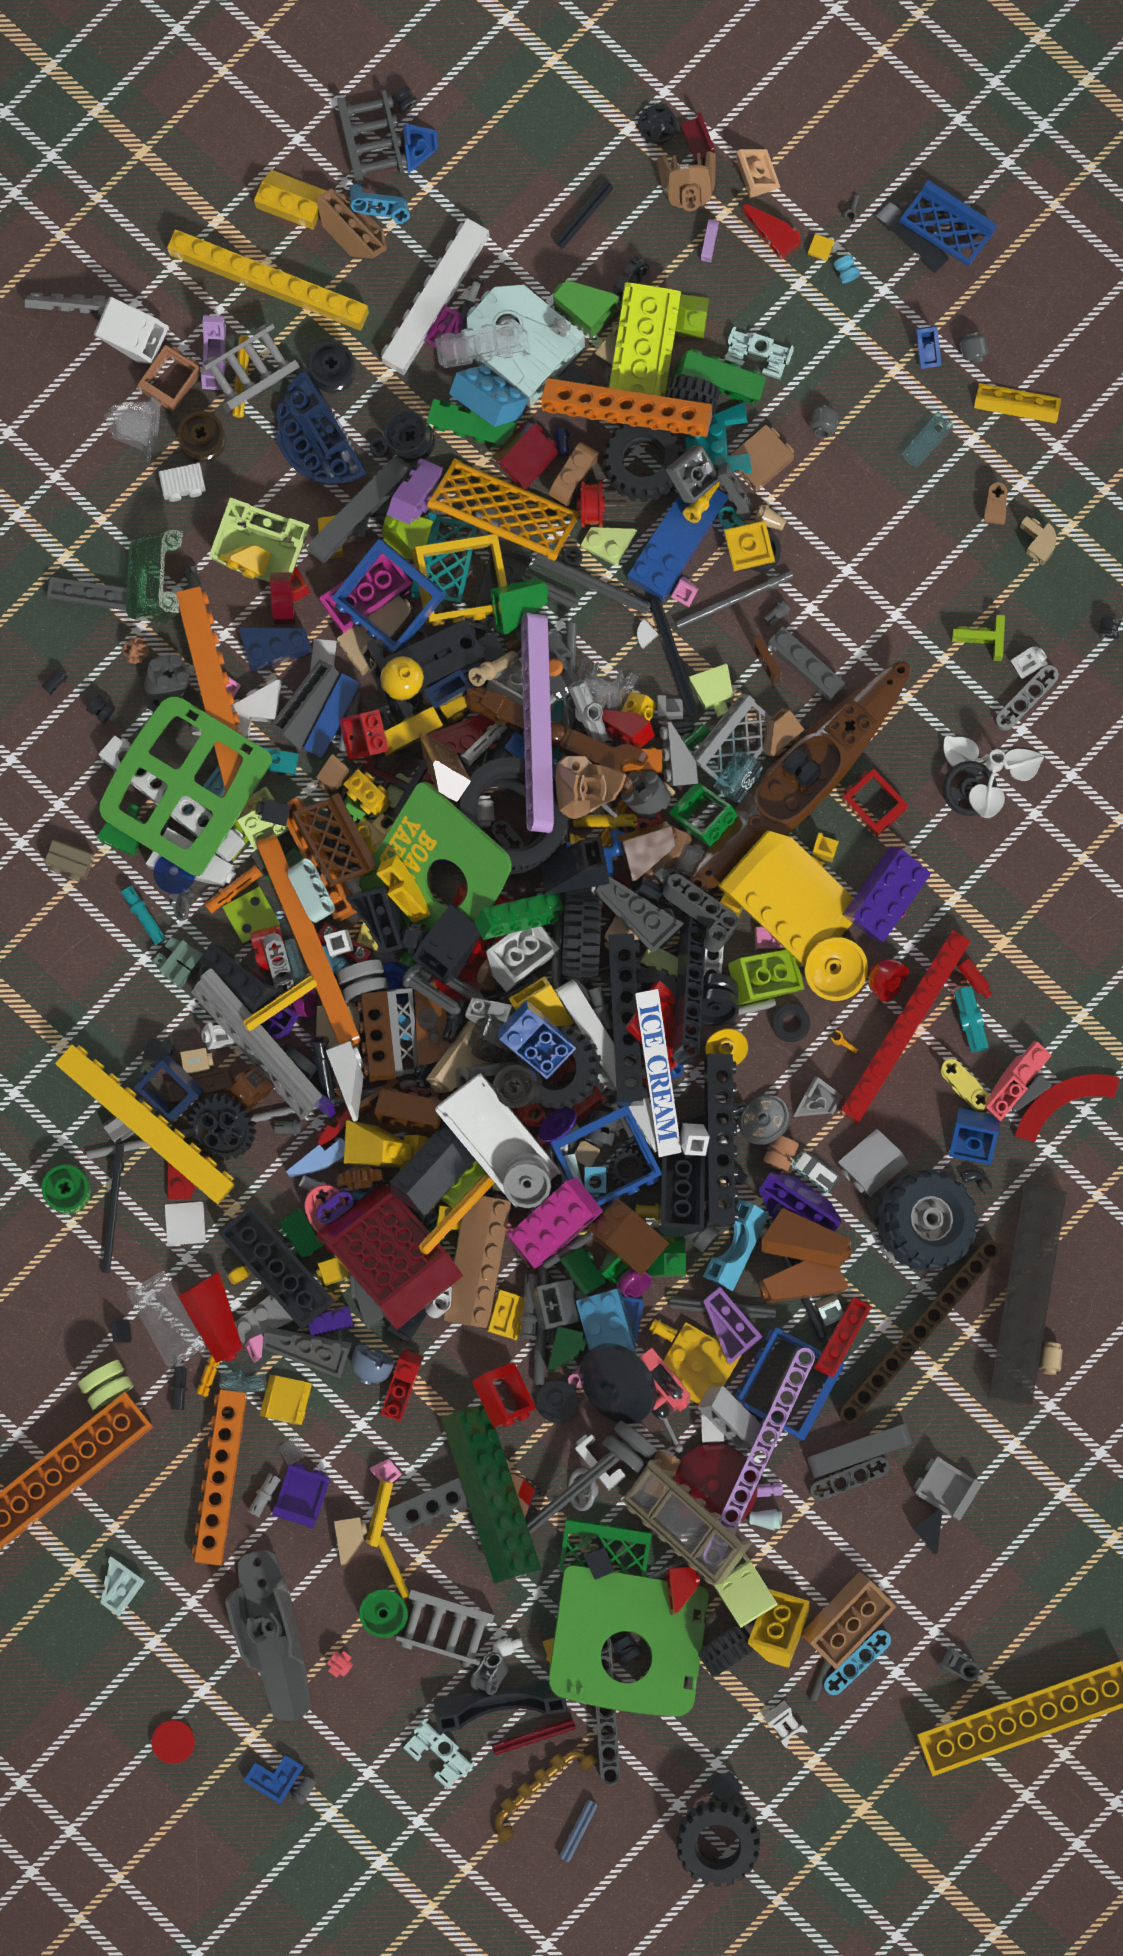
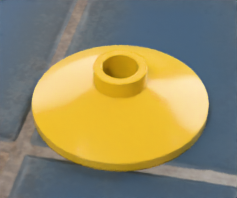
M732 1028L720 1029L708 1038L705 1047L706 1055L733 1054V1061H736V1065H738L747 1055L748 1043L740 1031ZM724 1043H729L727 1047L722 1046Z

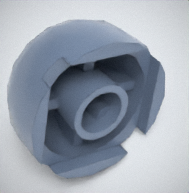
M358 1345L353 1352L351 1365L352 1370L359 1377V1381L370 1385L371 1382L379 1383L386 1380L392 1373L396 1363L393 1362V1357L375 1348L374 1352L368 1350L369 1346Z

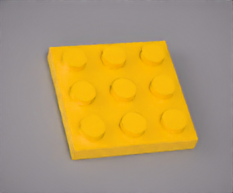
M685 1323L663 1362L691 1394L689 1400L699 1405L709 1387H724L740 1357L728 1366L719 1341L692 1325Z

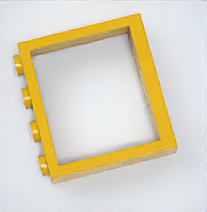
M492 534L417 546L412 550L415 567L427 577L424 557L491 546L498 586L507 585L498 535ZM419 585L424 609L432 598L431 594ZM493 605L434 614L433 611L425 622L426 625L432 624L439 627L445 625L447 621H453V624H457L465 620V618L473 617V620L485 619L486 615L494 614Z

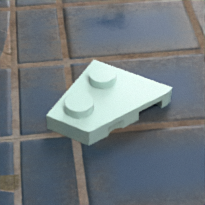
M110 1556L101 1604L120 1617L145 1581Z

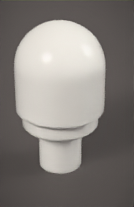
M507 1637L497 1640L493 1645V1651L500 1652L503 1657L515 1653V1649L524 1647L522 1638L512 1640V1638Z

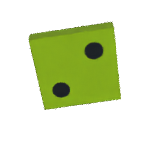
M260 886L222 907L242 944L251 941V932L280 925Z

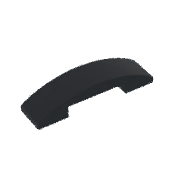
M889 202L875 218L906 243L920 257V261L935 274L949 260V257L942 249L900 223V218L904 212ZM909 216L907 217L908 220H910L913 223H916L912 218H910Z

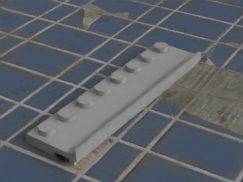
M209 969L201 975V980L197 982L191 993L253 1064L257 1063L273 1082L275 1090L303 1120L310 1114L318 1100L322 1097L321 1093L261 1025L251 1031L245 1028L243 1021L252 1014L213 969Z

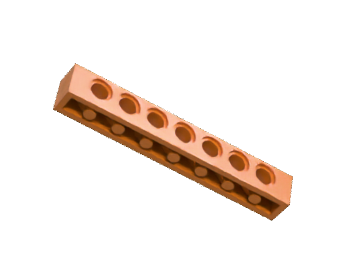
M550 378L546 379L541 398L542 411L549 413L566 414L572 417L579 416L591 420H604L611 423L628 424L634 427L641 426L653 430L660 429L671 431L672 433L691 434L696 437H707L712 419V404Z
M220 1390V1393L215 1395L214 1407H217L216 1416H212L211 1428L214 1429L213 1437H209L208 1450H211L210 1459L206 1458L204 1469L208 1474L207 1480H203L201 1493H205L204 1501H200L198 1508L201 1521L196 1524L195 1536H198L197 1545H193L192 1557L195 1558L196 1563L222 1566L247 1400L246 1393ZM227 1407H231L234 1410V1415L230 1419L223 1417V1411ZM229 1429L231 1437L225 1441L221 1440V1430ZM221 1450H225L228 1453V1458L224 1462H219L216 1458L217 1453ZM216 1472L224 1473L225 1479L222 1483L217 1484L214 1482L213 1476ZM214 1493L221 1495L222 1499L218 1505H212L210 1502V1497ZM214 1514L218 1517V1523L216 1526L210 1527L207 1524V1518ZM208 1536H212L215 1539V1545L212 1548L204 1546V1539Z

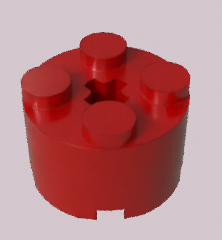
M280 925L250 933L252 946L256 954L255 958L261 973L270 971L263 940L267 935L273 933L283 937ZM283 941L286 953H288L285 941ZM275 943L272 944L273 950L277 949ZM276 957L272 961L279 962L282 960V957Z

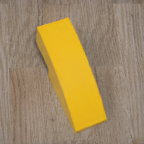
M396 855L381 862L376 874L389 887L387 894L413 923L428 917L430 911L424 896L413 876Z

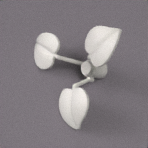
M946 736L944 739V755L952 767L964 761L981 763L987 760L986 766L992 771L988 787L982 784L976 785L969 794V802L972 808L984 818L995 816L1004 805L1005 796L1000 788L992 787L995 774L1003 768V765L1005 769H1010V774L1013 778L1020 781H1028L1036 775L1044 759V755L1027 749H1013L1007 754L1002 750L995 749L990 755L986 754L984 757L976 760L979 756V749L977 744L971 739Z

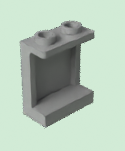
M939 1456L935 1460L931 1458L925 1467L928 1471L924 1478L919 1477L914 1485V1488L917 1489L914 1494L959 1522L982 1483L948 1464Z

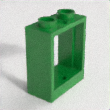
M699 782L694 784L669 812L676 823L708 846L717 841L720 835L738 816L730 804ZM707 799L722 811L702 832L689 823L688 820Z

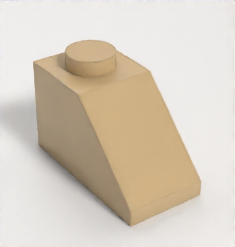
M360 1517L334 1521L341 1565H347L364 1541V1535L367 1534L366 1522H362Z

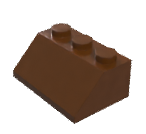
M388 1088V1090L381 1089L375 1108V1115L380 1128L430 1138L444 1123L443 1119L435 1111V1108L442 1102L441 1099L433 1096L429 1098L421 1097L414 1092L405 1094L394 1088Z

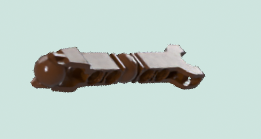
M482 686L468 688L465 695V704L471 711L481 713L494 723L501 724L524 735L522 705L510 700L505 695L488 691ZM551 722L552 748L559 747V751L568 756H585L592 764L603 765L622 772L621 769L627 764L643 766L648 760V756L644 751L630 744L611 747L570 728L566 729L560 722ZM626 777L621 791L630 793L633 789V782L630 778Z

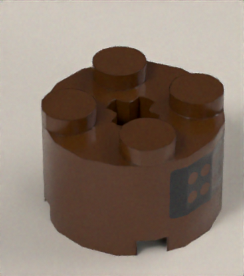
M257 1063L247 1070V1074L243 1071L234 1078L235 1084L231 1083L224 1089V1092L230 1099L235 1096L236 1103L242 1100L241 1107H249L247 1112L254 1108L262 1098H266L275 1088L273 1082Z

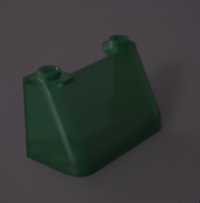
M166 530L138 536L131 541L129 546L126 613L131 619L167 623L178 614V597L172 592L163 591L165 552L179 549L183 541V531Z

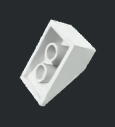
M349 1041L326 1050L346 1105L355 1122L358 1120L364 1077L361 1068L364 1067L358 1048H353Z

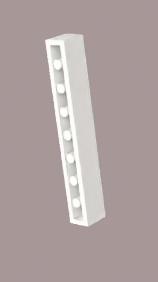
M468 218L465 223L461 222L456 230L457 236L454 241L450 240L445 248L446 254L443 258L440 257L434 266L435 272L433 275H428L424 282L425 288L422 293L418 292L413 300L414 306L411 310L408 309L402 318L404 322L400 328L396 327L391 336L393 340L390 345L386 344L381 352L382 363L402 375H405L423 346L424 339L443 306L448 305L490 237L489 230Z

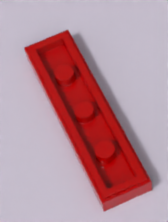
M853 1296L814 1367L815 1369L831 1378L835 1376L872 1308L871 1305Z

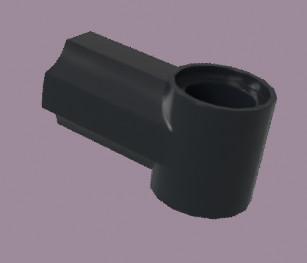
M644 876L632 882L631 890L634 893L653 902L661 909H667L673 904L664 897V886L662 884H657Z

